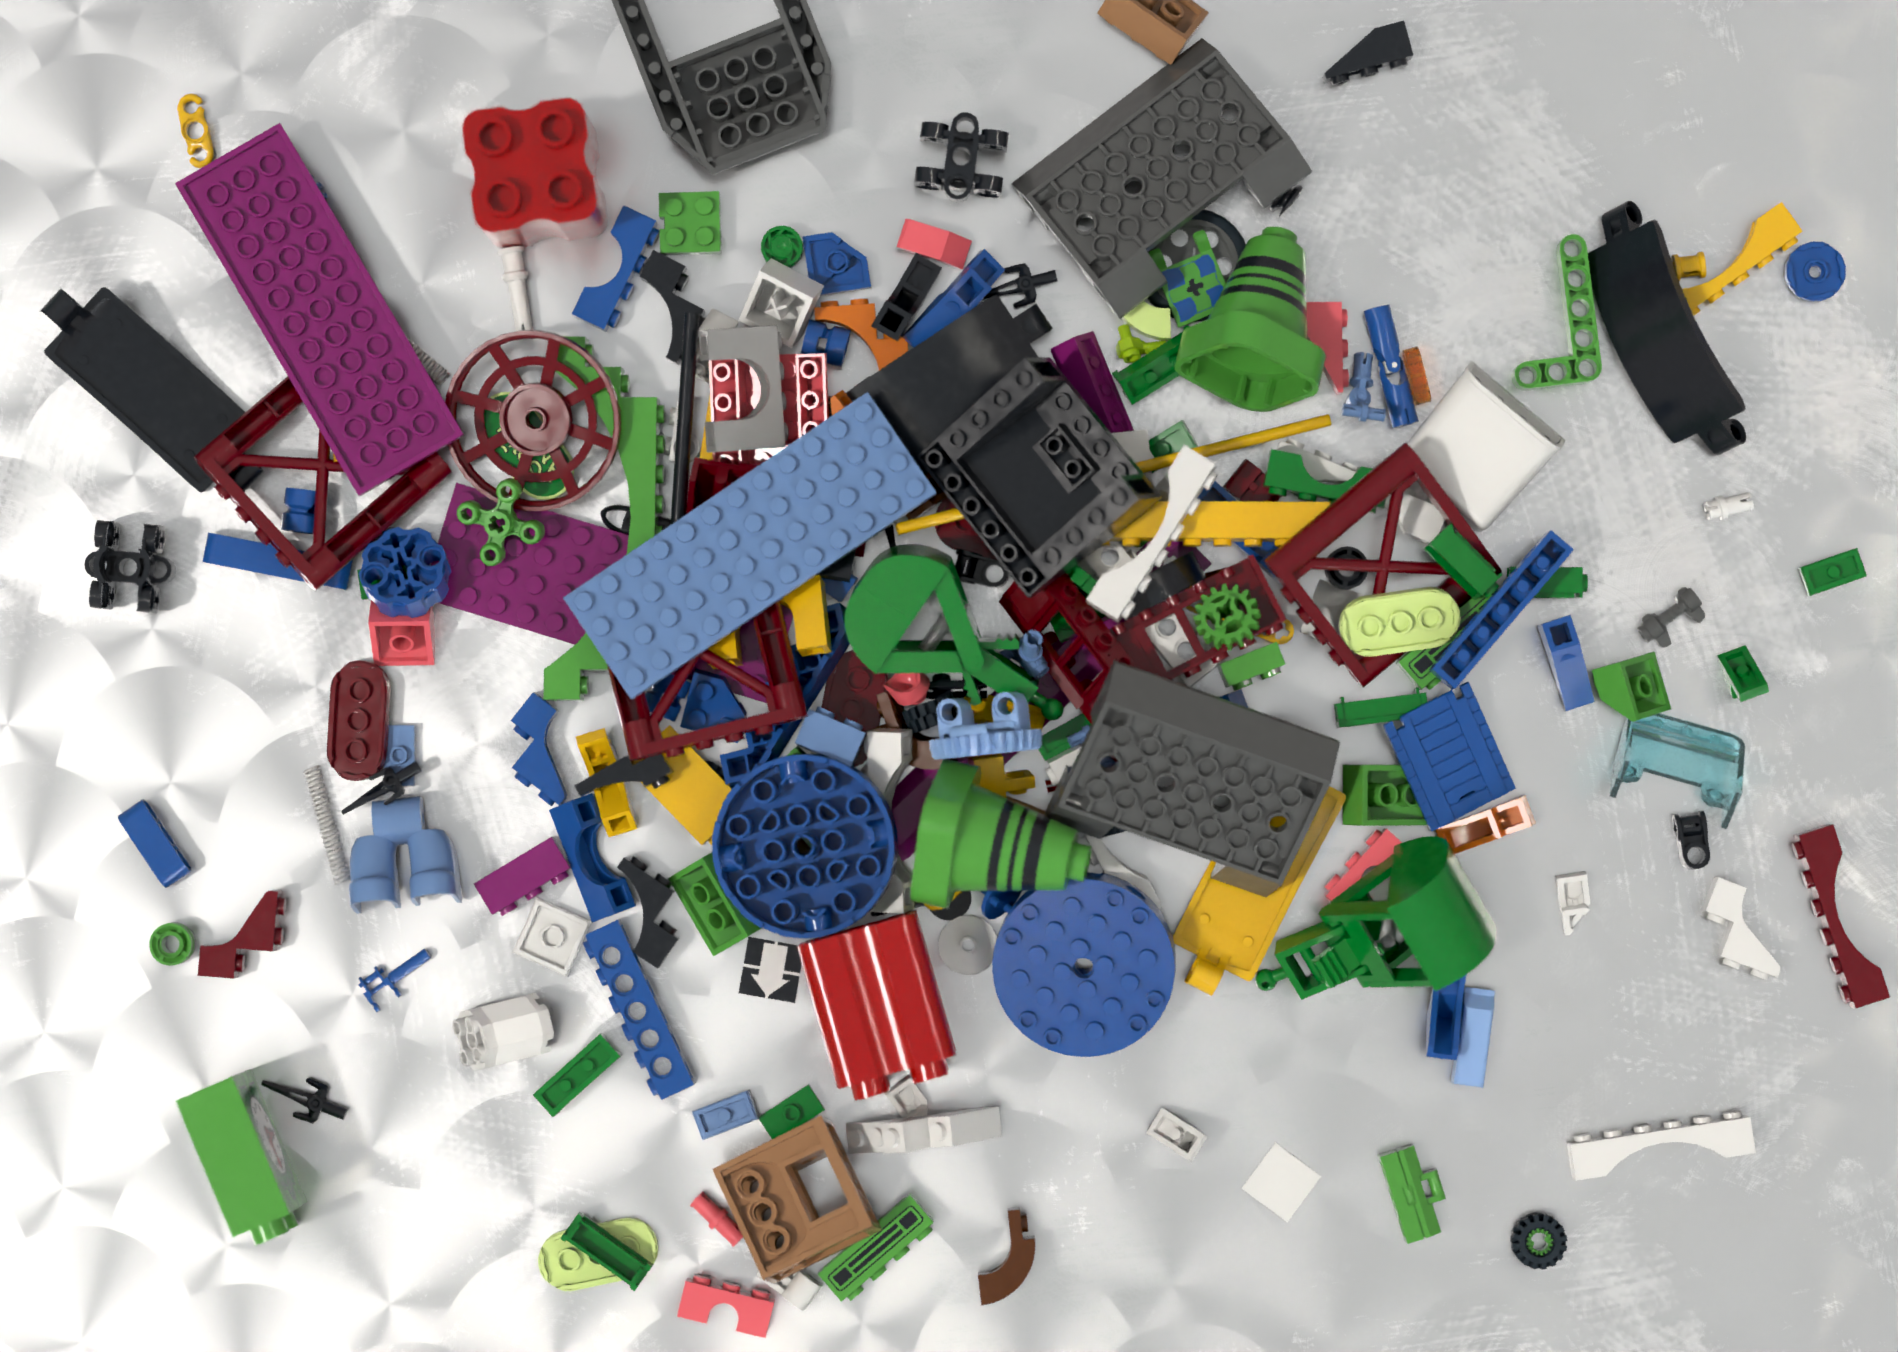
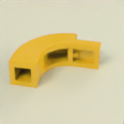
M605 728L576 736L577 745L589 776L618 761L611 739L608 738ZM625 782L605 786L594 791L600 817L608 837L637 829Z

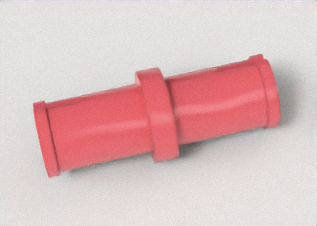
M704 1191L690 1204L710 1223L708 1227L711 1230L715 1228L732 1244L731 1246L734 1247L743 1238L738 1225L727 1215L729 1212L725 1208L721 1210Z

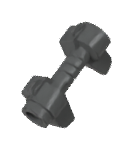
M1681 588L1678 594L1674 596L1676 604L1660 616L1653 613L1646 614L1642 618L1641 626L1637 630L1647 643L1653 640L1659 647L1671 645L1666 625L1682 613H1685L1697 623H1701L1705 618V613L1700 607L1702 602L1691 588Z

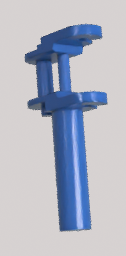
M424 948L391 971L386 978L382 974L384 972L383 968L379 970L375 966V972L367 978H358L361 982L358 985L360 988H365L364 996L374 1006L375 1011L379 1012L381 1009L373 998L374 993L389 985L399 998L402 995L395 983L431 959V956ZM379 977L382 983L371 990L368 984Z

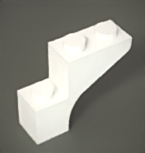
M1713 877L1701 911L1707 912V919L1724 925L1726 920L1729 921L1716 955L1724 958L1722 964L1738 970L1741 965L1752 969L1751 975L1767 981L1769 976L1778 978L1780 965L1744 922L1742 903L1747 888L1720 877Z

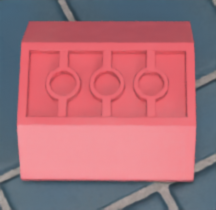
M826 353L779 354L780 362L784 366V379L781 380V388L786 396V409L783 410L784 423L788 426V440L785 441V447L829 418ZM709 360L711 421L737 420L750 414L758 404L761 393L760 381L756 372L748 364L740 360ZM785 447L712 452L713 461L740 465L741 462L759 466Z

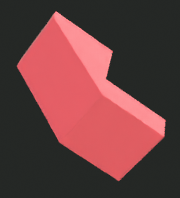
M906 218L897 247L914 255L917 253L922 257L935 259L951 267L963 269L972 241L950 231Z

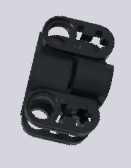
M968 112L956 115L950 131L947 124L922 122L920 142L943 143L947 147L945 169L916 167L914 186L927 190H941L943 184L946 197L955 203L965 201L973 189L975 195L1000 198L1003 178L975 173L978 150L981 151V149L1001 150L1007 153L1009 133L1001 130L983 129L980 135L977 118ZM962 121H969L973 124L974 130L972 133L958 132L957 125ZM958 151H966L970 156V160L965 165H958L954 162L953 155ZM950 190L964 193L961 195H954L950 192Z
M97 520L94 544L99 549L90 553L84 562L87 574L98 580H93L90 585L89 606L91 608L112 610L115 601L116 582L138 585L137 612L155 614L158 612L160 588L154 585L167 584L173 580L176 574V567L170 559L157 556V553L162 554L164 550V526L143 524L142 549H138L140 553L119 551L120 524L114 521ZM133 559L137 564L136 572L131 576H127L123 570L126 561ZM159 562L165 563L167 567V572L162 578H157L154 575L156 571L155 565Z

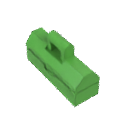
M1414 1145L1378 1154L1404 1241L1410 1244L1422 1240L1424 1237L1429 1238L1441 1233L1432 1203L1444 1200L1446 1197L1437 1169L1422 1173ZM1428 1180L1432 1196H1425L1421 1181Z

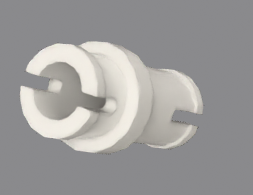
M1750 492L1727 498L1718 496L1715 497L1714 501L1704 502L1705 512L1709 511V514H1706L1709 521L1715 518L1724 520L1728 519V515L1753 511V500L1749 501L1752 498Z

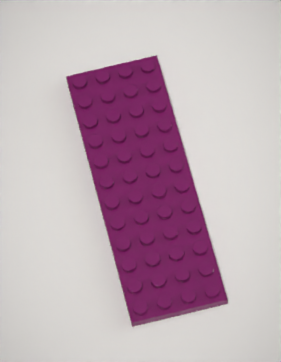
M281 123L276 124L175 183L359 497L465 436Z
M456 483L438 540V544L442 545L452 571L447 584L449 591L443 601L439 603L574 645L578 643L586 632L563 597L626 556L629 535L548 510L522 511L513 509L520 520L528 521L533 519L540 521L544 525L545 535L540 542L533 545L526 544L516 535L507 536L504 541L506 551L504 560L498 565L488 566L480 559V550L488 540V533L481 524L465 525L461 523L457 518V508L464 501L474 500L484 509L491 510L496 507L497 502L492 501L473 487ZM467 508V514L472 517V511ZM503 518L496 520L498 526L506 524ZM529 528L530 534L535 536V531ZM490 550V555L495 558V552ZM433 561L431 566L438 564L439 561ZM781 605L787 633H789L793 614L789 608ZM751 619L740 627L743 665L737 667L765 683L768 682L754 622ZM700 658L687 678L692 680L696 668L726 677L734 694L767 703L765 697L722 671L712 669L707 662ZM677 669L676 671H674L673 673H671V674H672V675H675V674L677 673L678 669Z

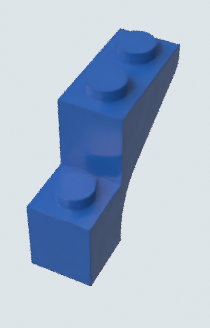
M533 692L511 719L516 724L513 728L515 732L526 740L530 736L534 739L512 768L517 772L514 777L526 787H529L531 784L540 790L538 796L550 806L554 803L562 805L567 799V792L547 744L550 724L559 710L536 692Z
M1467 975L1440 990L1435 991L1432 987L1426 1015V1057L1457 1061L1463 994Z

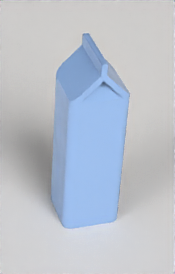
M1464 988L1457 1061L1453 1060L1451 1082L1454 1084L1484 1087L1494 1012L1495 991Z

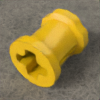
M1698 252L1692 256L1679 257L1678 254L1671 256L1679 281L1684 277H1706V260L1703 252Z

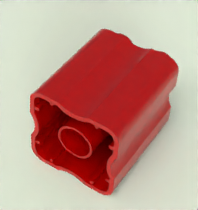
M572 98L545 100L524 110H510L502 106L472 111L465 117L462 124L465 154L470 159L474 169V185L471 191L474 219L494 245L501 249L514 246L530 247L546 238L558 237L574 241L594 238L605 231L608 225L606 199L596 178V167L600 158L597 134L584 108L578 101Z
M917 910L811 939L797 946L838 1089L850 1086L854 1101L890 1091L889 1074L909 1069L913 1084L949 1074L946 1058L956 1055V1047Z

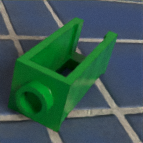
M1451 523L1424 548L1474 600H1477L1482 595L1488 598L1499 587L1496 581L1502 574L1496 575L1494 573L1496 569L1458 531L1454 533Z
M1516 567L1506 568V578ZM1559 567L1533 598H1574V594H1576V599L1583 598V592H1587L1588 576L1583 574V567Z

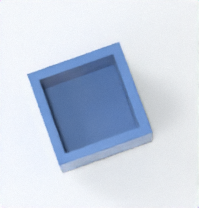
M817 707L816 711L809 709L808 717L805 718L795 744L816 754L827 756L849 766H854L866 737V733L861 731L862 725L849 719H845L844 723L834 720V713L821 707Z

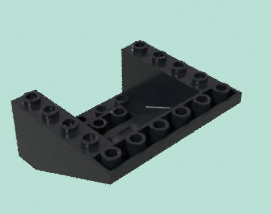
M1025 357L917 456V459L1028 598L1034 597L1141 517L1162 498L1160 493L1050 357Z

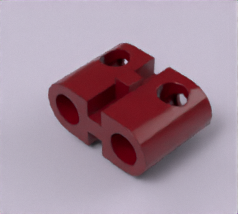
M1247 459L1241 463L1223 486L1228 493L1240 502H1278L1282 497L1268 493L1269 488L1263 487L1265 473Z

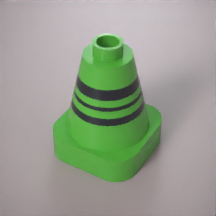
M1267 227L1263 229L1261 235L1248 240L1208 319L1183 331L1175 362V370L1180 376L1237 407L1257 412L1273 411L1311 397L1318 392L1326 354L1318 345L1307 340L1306 253L1297 244L1296 234L1282 227Z
M943 759L927 794L920 818L910 892L911 901L948 909L956 891H1065L1069 879L1085 881L1092 846L1077 843V830L980 786V766Z

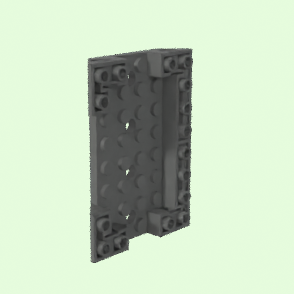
M1201 38L1181 53L1171 65L1168 63L1020 176L1011 185L1046 229H1050L1081 267L1083 275L1116 316L1121 319L1168 283L1148 253L1156 245L1243 179L1246 188L1265 209L1311 174L1312 170L1290 136L1221 53ZM1230 107L1236 108L1239 114L1234 120L1228 121L1222 117L1225 109ZM1180 144H1186L1191 148L1190 153L1185 157L1174 155L1175 148ZM1132 181L1140 182L1142 184L1141 191L1137 194L1127 193L1126 186ZM1083 218H1091L1094 221L1093 227L1088 231H1081L1077 228L1079 221Z
M1114 660L1090 712L1092 719L1091 727L1073 766L1066 765L1044 815L1078 832L1098 839L1104 836L1111 828L1117 827L1216 862L1210 875L1212 879L1263 897L1269 896L1283 884L1329 788L1340 745L1339 740ZM1106 756H1114L1118 759L1117 763L1112 767H1104L1101 765V760ZM1163 776H1170L1174 779L1173 784L1169 787H1161L1157 782ZM1219 796L1230 798L1229 804L1225 807H1217L1213 803ZM1275 816L1286 818L1285 823L1280 827H1273L1269 824L1270 820Z

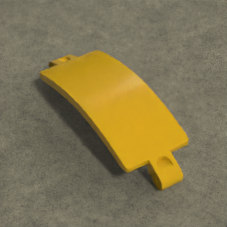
M1329 786L1283 884L1269 896L1263 897L1212 879L1210 875L1216 862L1210 860L1173 934L1175 944L1197 955L1186 976L1185 983L1212 996L1224 974V970L1246 981H1252L1296 892L1346 800L1344 793ZM1275 816L1270 820L1269 824L1273 827H1280L1285 823L1286 818Z

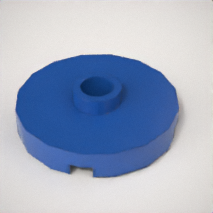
M1811 241L1800 245L1789 255L1785 264V280L1788 288L1797 297L1808 302H1820L1831 298L1838 292L1846 278V265L1842 255L1824 242ZM1811 267H1816L1819 270L1818 277L1810 275L1809 270Z

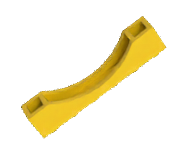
M1782 202L1752 222L1748 238L1741 252L1725 271L1706 283L1682 289L1693 316L1701 311L1698 305L1708 300L1711 304L1723 296L1725 292L1722 288L1730 282L1737 286L1750 275L1747 273V270L1754 265H1757L1760 269L1772 261L1774 257L1771 253L1781 247L1783 251H1786L1798 242L1796 236L1802 232V229Z

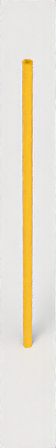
M1329 414L1199 446L1192 448V450L1204 457H1209L1331 426V419ZM1179 452L1136 462V465L1143 473L1170 467ZM957 508L895 523L897 534L901 535L964 519V517Z

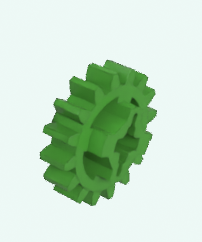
M1223 584L1222 591L1219 592L1212 587V595L1210 597L1201 595L1204 604L1195 605V610L1199 615L1193 616L1195 625H1198L1196 627L1198 635H1204L1203 639L1207 645L1214 641L1215 648L1218 650L1222 644H1226L1228 651L1232 650L1233 643L1236 642L1240 647H1243L1242 639L1246 637L1252 640L1254 637L1251 629L1259 630L1260 628L1258 621H1256L1261 618L1259 609H1256L1258 607L1256 599H1250L1251 595L1248 590L1240 594L1239 585H1235L1232 590H1228L1227 585ZM1239 604H1242L1246 608L1247 615L1244 614L1242 610H1240ZM1208 620L1215 624V631L1209 627Z

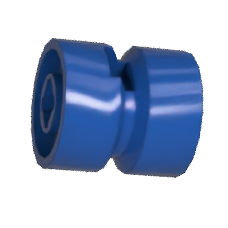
M809 320L801 354L826 353L827 364L842 368L851 330L838 326L828 329L826 323ZM820 337L827 338L825 348L818 346Z
M286 488L284 505L288 510L282 513L280 530L313 534L316 491Z
M668 675L652 686L650 691L645 692L650 712H653L674 675ZM685 681L664 718L676 721L681 709L679 700L686 698L691 686L690 682Z

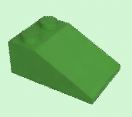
M1343 765V793L1346 795V800L1343 804V825H1427L1400 765Z

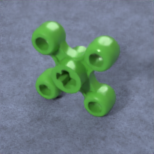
M513 478L504 479L498 484L496 488L498 503L494 509H484L474 500L464 501L457 508V518L461 523L465 525L481 524L488 533V540L480 550V559L488 566L498 565L504 560L506 553L504 541L507 536L516 535L526 544L533 545L540 542L545 535L544 525L540 521L533 519L528 521L520 520L513 511L515 501L522 494L521 484ZM507 486L511 488L512 495L507 493ZM467 508L472 511V517L467 514ZM503 518L506 524L498 526L496 520ZM529 528L535 531V536L530 534ZM490 550L495 552V558L490 555Z

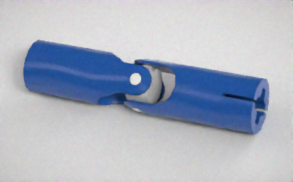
M1390 305L1365 310L1363 312L1372 348L1376 358L1379 360L1378 370L1392 428L1417 423L1419 421L1404 362L1399 357L1400 344ZM1399 371V384L1394 385L1387 379L1386 375Z

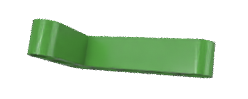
M1571 234L1566 236L1556 247L1569 356L1526 361L1519 364L1511 374L1512 383L1519 390L1529 391L1586 384L1595 380L1601 373L1602 363L1588 251L1585 240L1579 235ZM1565 243H1575L1579 249L1578 255L1575 257L1568 256L1564 251ZM1570 272H1577L1581 275V286L1574 287L1569 283L1568 274ZM1578 301L1585 305L1586 313L1584 316L1578 317L1574 315L1571 309L1573 302ZM1583 331L1589 335L1590 343L1588 346L1582 347L1577 344L1575 340L1577 332ZM1582 361H1588L1592 364L1594 369L1592 376L1587 377L1580 373L1579 365ZM1551 365H1559L1563 369L1564 375L1561 380L1552 379L1549 374ZM1527 368L1533 372L1534 380L1532 383L1525 384L1520 380L1519 372L1521 369Z

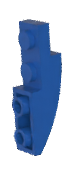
M985 249L979 251L949 287L933 300L902 337L914 348L975 308L992 289L991 286L1005 269Z

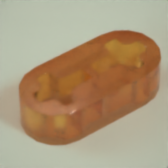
M1416 346L1402 350L1403 361L1415 405L1431 402V394L1419 348Z

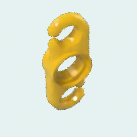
M186 94L180 98L177 106L181 134L188 145L187 153L189 155H193L199 148L206 151L207 155L204 160L200 161L194 157L189 159L191 165L196 168H202L211 163L214 157L210 127L204 118L203 107H198L194 113H188L185 110L187 102L193 101L200 105L202 98L196 94ZM193 123H201L204 127V133L198 139H191L188 136V127Z

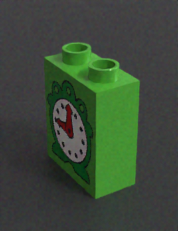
M252 1069L176 1100L178 1109L232 1237L249 1231L256 1246L290 1231L289 1229L298 1226L293 1211L307 1203V1200Z

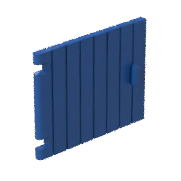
M1469 682L1459 686L1462 696L1458 698L1450 690L1399 716L1402 727L1396 729L1392 721L1383 725L1431 832L1516 789Z

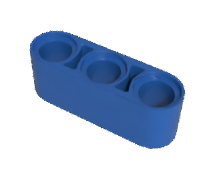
M144 799L118 815L121 825L165 888H168L192 871L189 863L153 809Z

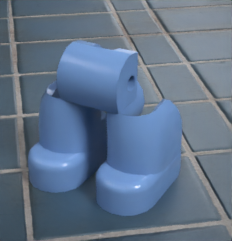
M422 796L395 799L387 805H384L386 800L372 801L373 835L357 838L351 849L349 899L350 907L356 914L361 913V902L389 901L395 908H401L398 869L396 867V849L398 845L404 844L408 845L411 867L409 885L413 904L420 906V896L433 894L451 895L457 903H462L459 863L454 844L444 830L425 829Z

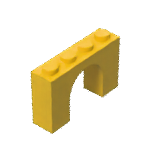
M816 575L780 600L781 605L786 606L792 611L797 650L802 657L832 653L825 582L820 575ZM740 627L708 648L735 666L743 665Z

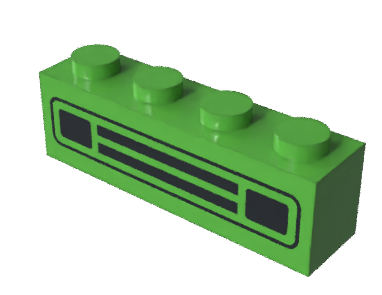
M1494 592L1488 598L1484 595L1477 600L1470 598L1459 608L1460 625L1447 643L1436 648L1408 651L1396 662L1414 685L1419 687V690H1422L1424 687L1431 690L1441 681L1429 671L1430 667Z
M911 1193L906 1195L878 1219L882 1231L845 1248L818 1271L820 1278L841 1302L845 1298H848L850 1301L853 1300L864 1290L861 1285L867 1279L871 1278L875 1281L887 1270L884 1265L892 1258L898 1261L910 1250L907 1247L910 1242L915 1238L920 1242L932 1232L933 1229L930 1225L934 1223V1219Z

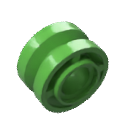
M167 923L159 926L154 930L149 941L150 952L154 959L168 966L178 965L187 961L194 953L196 945L192 931L181 923ZM170 935L175 936L179 940V948L174 953L170 952L165 944L166 939Z

